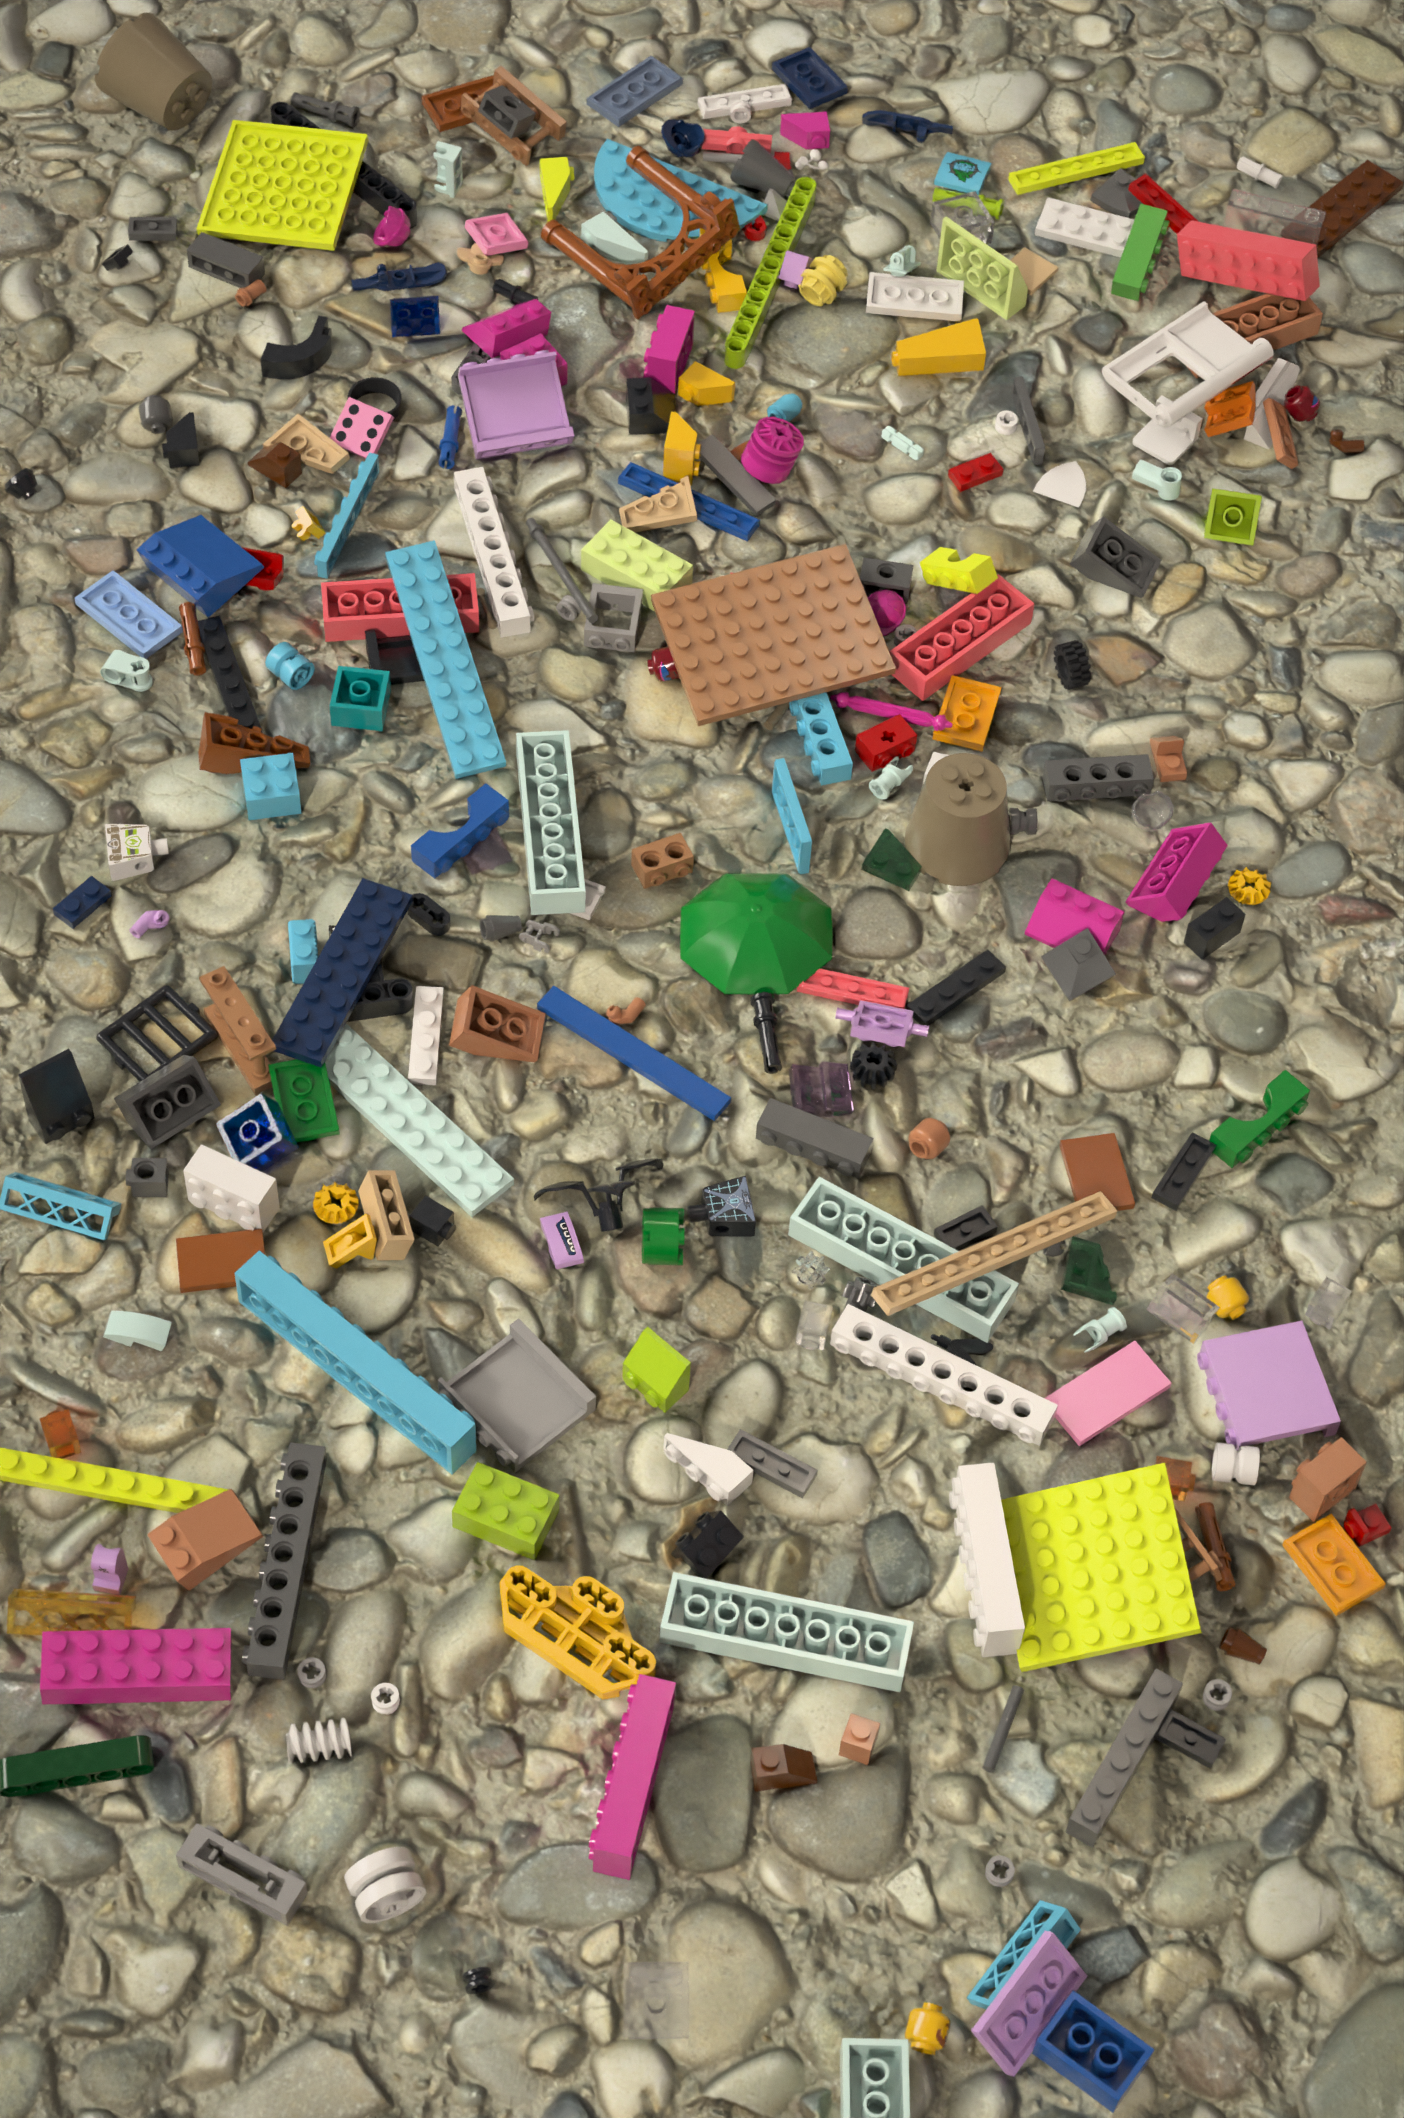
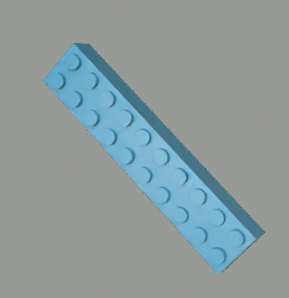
M259 1250L235 1272L239 1303L451 1475L476 1452L475 1421L470 1414L465 1411L460 1412L453 1406L452 1401L445 1394H438L431 1388V1385L422 1376L417 1377L410 1372L404 1361L399 1358L395 1360L390 1356L380 1342H373L366 1336V1333L359 1325L349 1323L339 1309L336 1307L331 1308L324 1303L319 1293L315 1290L309 1291L304 1287L301 1280L294 1273L290 1272L288 1274L284 1271L274 1257H267Z

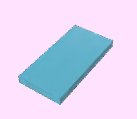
M785 758L775 759L772 795L798 873L800 875L809 873L812 839Z

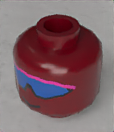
M1297 385L1285 394L1284 407L1296 422H1309L1317 416L1320 400L1308 386Z
M663 647L653 650L652 659L647 660L650 675L655 674L660 682L679 679L680 677L669 648Z

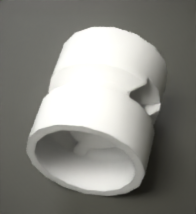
M1216 1443L1212 1463V1480L1229 1483L1233 1478H1236L1238 1483L1255 1485L1259 1471V1447L1241 1446L1236 1450L1233 1444Z

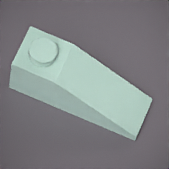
M605 212L581 224V240L602 257L625 265L637 264L648 260V251Z

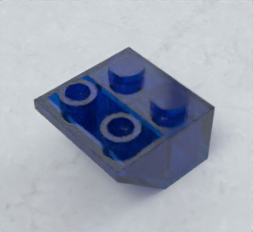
M438 296L389 299L392 337L440 334Z

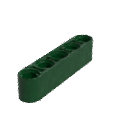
M136 1735L0 1759V1795L3 1797H18L149 1774L155 1768L151 1738L146 1735Z

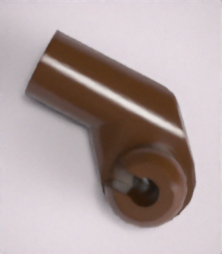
M1339 429L1330 432V444L1341 452L1364 451L1363 440H1346L1343 438V431Z

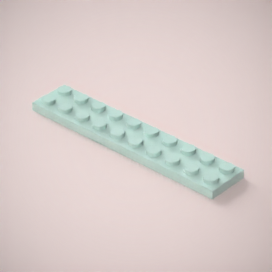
M345 1024L325 1061L329 1083L471 1217L475 1216L514 1185V1178L348 1024Z

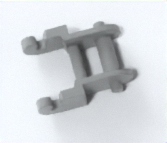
M528 920L526 922L528 927L526 932L519 934L520 940L533 945L534 950L541 952L542 948H544V952L549 953L550 946L545 942L539 941V938L542 934L547 933L550 935L552 931H554L555 936H558L560 934L559 928L547 922L540 924ZM533 930L538 932L536 937L531 935Z

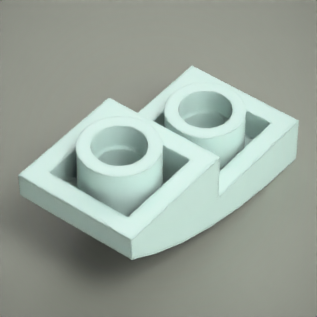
M111 1311L103 1337L129 1347L132 1346L133 1342H137L162 1351L166 1345L172 1322L141 1313Z

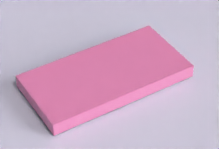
M1133 1341L1045 1399L1058 1405L1055 1418L1078 1446H1081L1168 1390L1172 1383L1138 1343Z

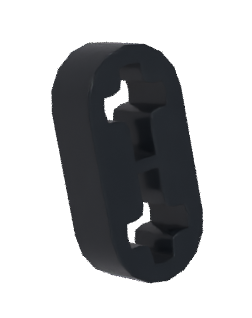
M423 893L413 894V902L407 911L409 917L433 935L440 936L446 934L451 926L449 913Z

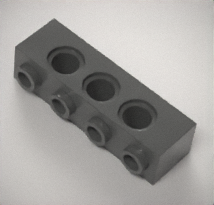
M1148 754L1046 760L1042 775L1047 801L1059 802L1150 795L1154 780Z

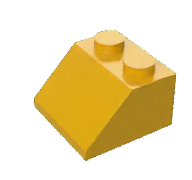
M671 412L664 446L663 477L680 483V479L688 476L690 486H692L694 476H699L700 461H696V459L700 458L701 444H697V433L677 412Z

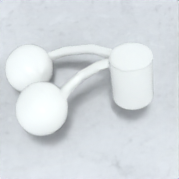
M817 149L811 150L810 160L802 156L795 163V167L798 170H802L806 165L817 170L829 167L826 161H820L818 167L809 164L812 160L819 161L821 159V153Z

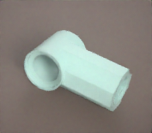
M1140 460L1136 464L1132 474L1133 480L1158 490V495L1164 500H1175L1179 497L1182 480L1180 470L1173 467L1162 469L1144 460Z

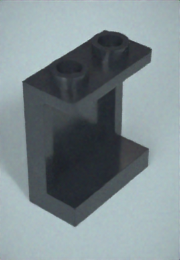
M375 630L365 631L369 669L390 671L391 685L424 681L410 636L376 639Z

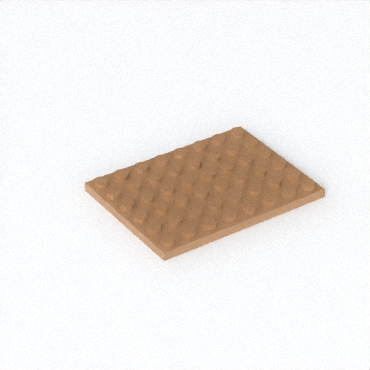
M846 544L651 595V602L697 726L893 675L896 671Z

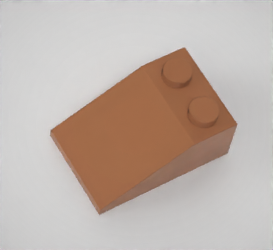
M471 985L457 1000L449 1046L478 1056L535 1063L538 1060L546 1013Z
M232 1489L171 1516L147 1534L177 1582L189 1591L263 1537V1534Z

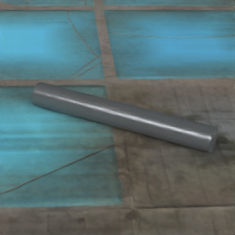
M1013 1686L984 1761L982 1768L987 1772L993 1773L995 1771L1023 1696L1024 1689L1019 1686Z

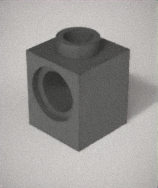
M132 1158L131 1169H126V1186H131L132 1196L167 1197L169 1181L167 1158ZM146 1176H151V1177L148 1178V1179H142V1178H144V1177H146Z

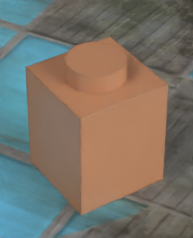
M851 1713L841 1739L839 1755L868 1765L878 1738L880 1723Z

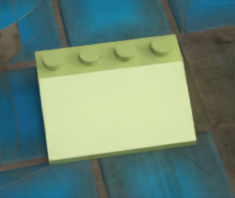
M944 217L936 271L947 279L964 281L963 290L1005 320H1008L1026 306L1028 288L1018 266L948 217Z

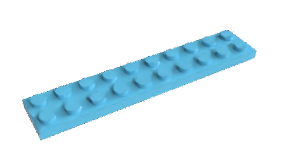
M435 540L385 552V558L455 779L506 767L505 756Z

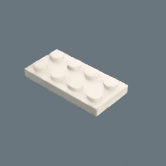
M1047 198L1035 229V235L1121 257L1134 219Z
M869 272L866 313L961 322L964 281L907 275L898 277L891 274Z

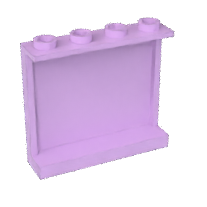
M542 350L531 356L517 354L512 356L511 359L506 360L493 358L488 360L487 363L482 364L468 362L463 367H459L458 379L476 459L572 444L574 432L573 427L569 426L555 361L556 351Z
M1303 1321L1203 1341L1200 1353L1197 1354V1361L1200 1369L1205 1370L1207 1390L1210 1395H1214L1216 1400L1215 1409L1217 1417L1220 1421L1223 1420L1227 1444H1233L1235 1449L1238 1450L1241 1446L1254 1445L1322 1430L1324 1437L1336 1435L1341 1420Z

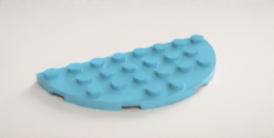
M607 138L597 154L594 166V184L600 203L607 212L610 211L617 218L619 224L641 236L662 242H667V239L675 240L683 224L681 208L627 166L626 158L632 148ZM652 157L701 196L710 191L721 202L725 198L727 200L729 198L733 199L740 228H743L750 222L753 225L758 216L761 215L763 217L767 212V204ZM689 211L691 220L700 219ZM700 229L690 231L688 238H699Z

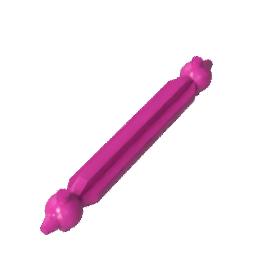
M841 692L830 696V699L836 702L838 708L849 706L856 711L886 718H892L900 714L907 723L924 727L933 726L935 731L952 728L953 726L951 722L947 721L945 715L934 717L930 713L860 696L850 697L848 692Z

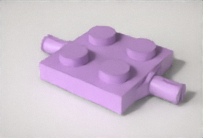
M860 1000L858 1007L854 1011L837 1007L835 1019L851 1021L850 1036L857 1037L862 1041L872 1040L885 1043L891 1047H905L907 1037L911 1034L927 1037L929 1032V1026L913 1023L914 1011Z

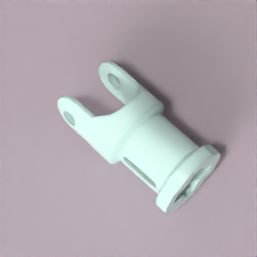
M895 757L883 768L882 774L877 779L869 782V789L877 798L881 800L887 799L890 791L895 786L901 785L911 774L913 765H909L905 770H901L896 767L899 757Z
M1111 1307L1106 1315L1098 1320L1092 1319L1080 1327L1073 1336L1084 1329L1087 1330L1094 1340V1345L1085 1350L1084 1353L1090 1352L1107 1342L1108 1337L1116 1331H1124L1127 1328L1126 1320L1119 1310Z

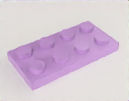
M1044 1931L971 2030L1005 2074L1010 2076L1016 2075L1032 2053L1037 2039L1073 1990L1076 1992L1087 1978L1086 1973L1053 1932Z

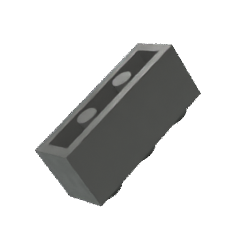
M201 232L187 249L189 268L238 288H246L255 280H261L265 275L262 256L225 242L215 236Z

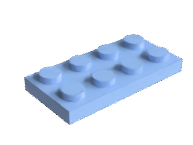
M114 570L75 597V603L78 607L137 655L145 659L183 632L180 623Z

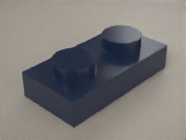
M90 876L53 908V913L57 918L74 929L112 896L111 890L93 876Z

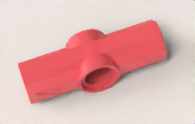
M739 126L732 127L728 131L703 129L705 140L702 144V149L744 154L742 151L754 139L771 154L772 135L748 133L746 129Z

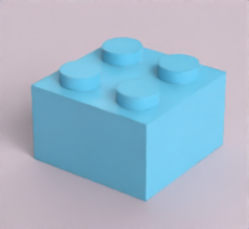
M293 753L240 759L248 820L301 814L300 794Z

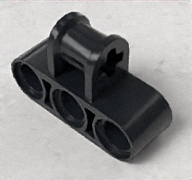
M378 964L347 1022L409 1012L413 1007L411 983L403 978L384 980L382 966Z

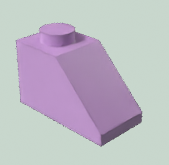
M786 251L778 278L785 280V286L798 289V285H801L803 277L800 275L804 270L810 269V263L814 258Z

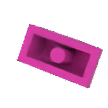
M827 112L781 114L780 135L806 150L829 148L830 126Z

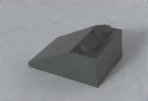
M1103 516L1087 529L1070 565L1088 579L1142 598L1162 560Z

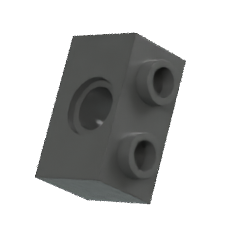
M503 85L485 92L478 112L510 139L528 132L536 114Z
M864 557L860 580L867 598L874 592L889 590L895 591L903 598L904 603L907 604L914 565Z

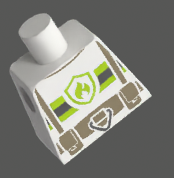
M105 824L111 881L152 872L154 870L153 856L169 854L167 838L151 840L149 826Z

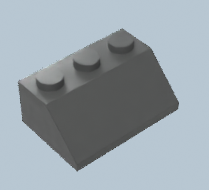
M182 1055L114 1098L127 1123L150 1149H153L221 1106L195 1057Z

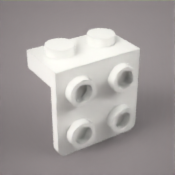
M1161 396L1156 401L1155 406L1159 404L1169 405L1173 401ZM1191 412L1168 428L1158 425L1151 419L1133 438V445L1160 461L1173 465L1198 439L1202 418Z

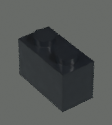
M1226 897L1188 924L1183 943L1203 960L1241 932L1245 913Z

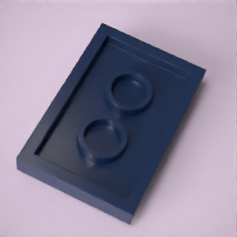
M811 47L772 62V70L809 110L846 95L848 92V86Z

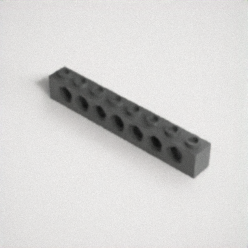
M290 1442L288 1453L282 1454L281 1471H284L283 1480H277L275 1497L279 1498L277 1507H272L270 1525H273L272 1534L266 1535L264 1551L268 1552L266 1562L261 1561L259 1579L263 1581L261 1589L255 1590L253 1606L257 1608L255 1617H250L248 1625V1635L251 1636L250 1646H244L242 1664L247 1665L248 1676L285 1680L327 1463L325 1446ZM298 1475H305V1476H307V1477H306L305 1479H303V1480H295V1479H294V1478H295L296 1476H298ZM292 1502L302 1503L298 1507L288 1506ZM287 1529L297 1530L290 1535L283 1533ZM282 1556L291 1557L287 1562L278 1561ZM280 1583L286 1585L281 1590H275L272 1588L274 1585ZM273 1611L281 1613L275 1618L267 1617V1614ZM267 1639L275 1641L271 1646L261 1645Z

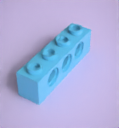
M827 692L789 702L791 715L797 718L798 734L803 736L805 740V754L812 759V773L814 776H818L821 786L851 780L853 762Z

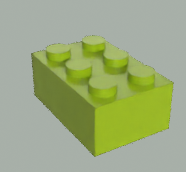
M477 1462L452 1509V1527L535 1561L559 1513V1494Z

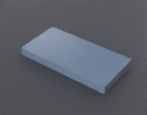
M650 56L586 98V104L614 125L620 127L683 85V78L653 56Z

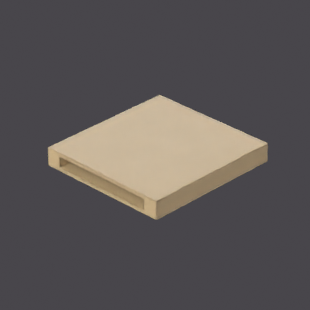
M1025 247L1010 260L1018 266L1027 285L1029 295L1034 294L1058 272L1056 265Z

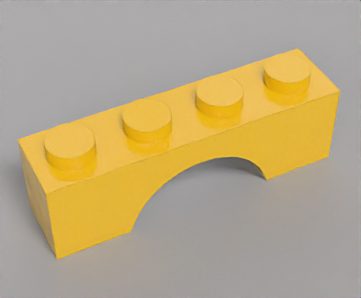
M700 229V230H699V237H700L702 234H704L706 230ZM731 239L717 253L712 254L704 261L701 266L702 270H706V286L711 287L710 300L712 304L715 303L718 313L739 311L747 294L742 275L730 273L721 266L723 263L731 260Z

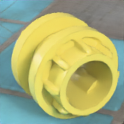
M824 255L823 257H816L810 263V269L804 270L800 275L803 277L801 285H798L799 291L804 299L812 305L823 306L824 303L831 304L837 296L836 292H841L847 285V270L843 263L834 256Z

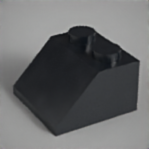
M651 377L626 378L629 435L667 434L671 412H676L675 394Z

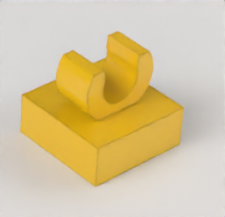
M302 506L296 511L300 520H296L292 524V528L299 532L297 536L301 540H307L311 534L317 539L326 534L317 517L307 508Z

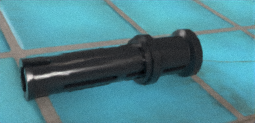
M761 992L750 998V1004L754 1007L755 1012L753 1023L760 1035L764 1071L774 1074L778 1070H782L775 1026L778 1022L777 1015L773 1010L775 999L773 994Z

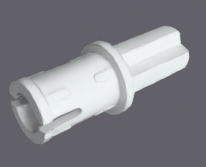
M1244 156L1240 158L1237 164L1238 170L1254 177L1255 181L1260 180L1275 189L1283 175L1266 168L1265 164L1262 163L1260 165Z

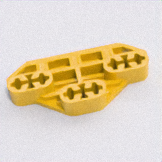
M516 1565L511 1567L499 1582L504 1632L602 1700L619 1697L621 1690L630 1689L631 1684L637 1685L639 1674L655 1677L656 1659L649 1650L633 1640L624 1615L623 1599L590 1576H583L578 1578L573 1586H552L530 1569ZM508 1607L522 1615V1618L519 1619L509 1613ZM540 1621L543 1623L541 1629L557 1639L555 1643L534 1630ZM574 1645L577 1646L575 1652L592 1663L590 1667L568 1653ZM608 1669L612 1670L610 1676L618 1681V1683H613L603 1677Z

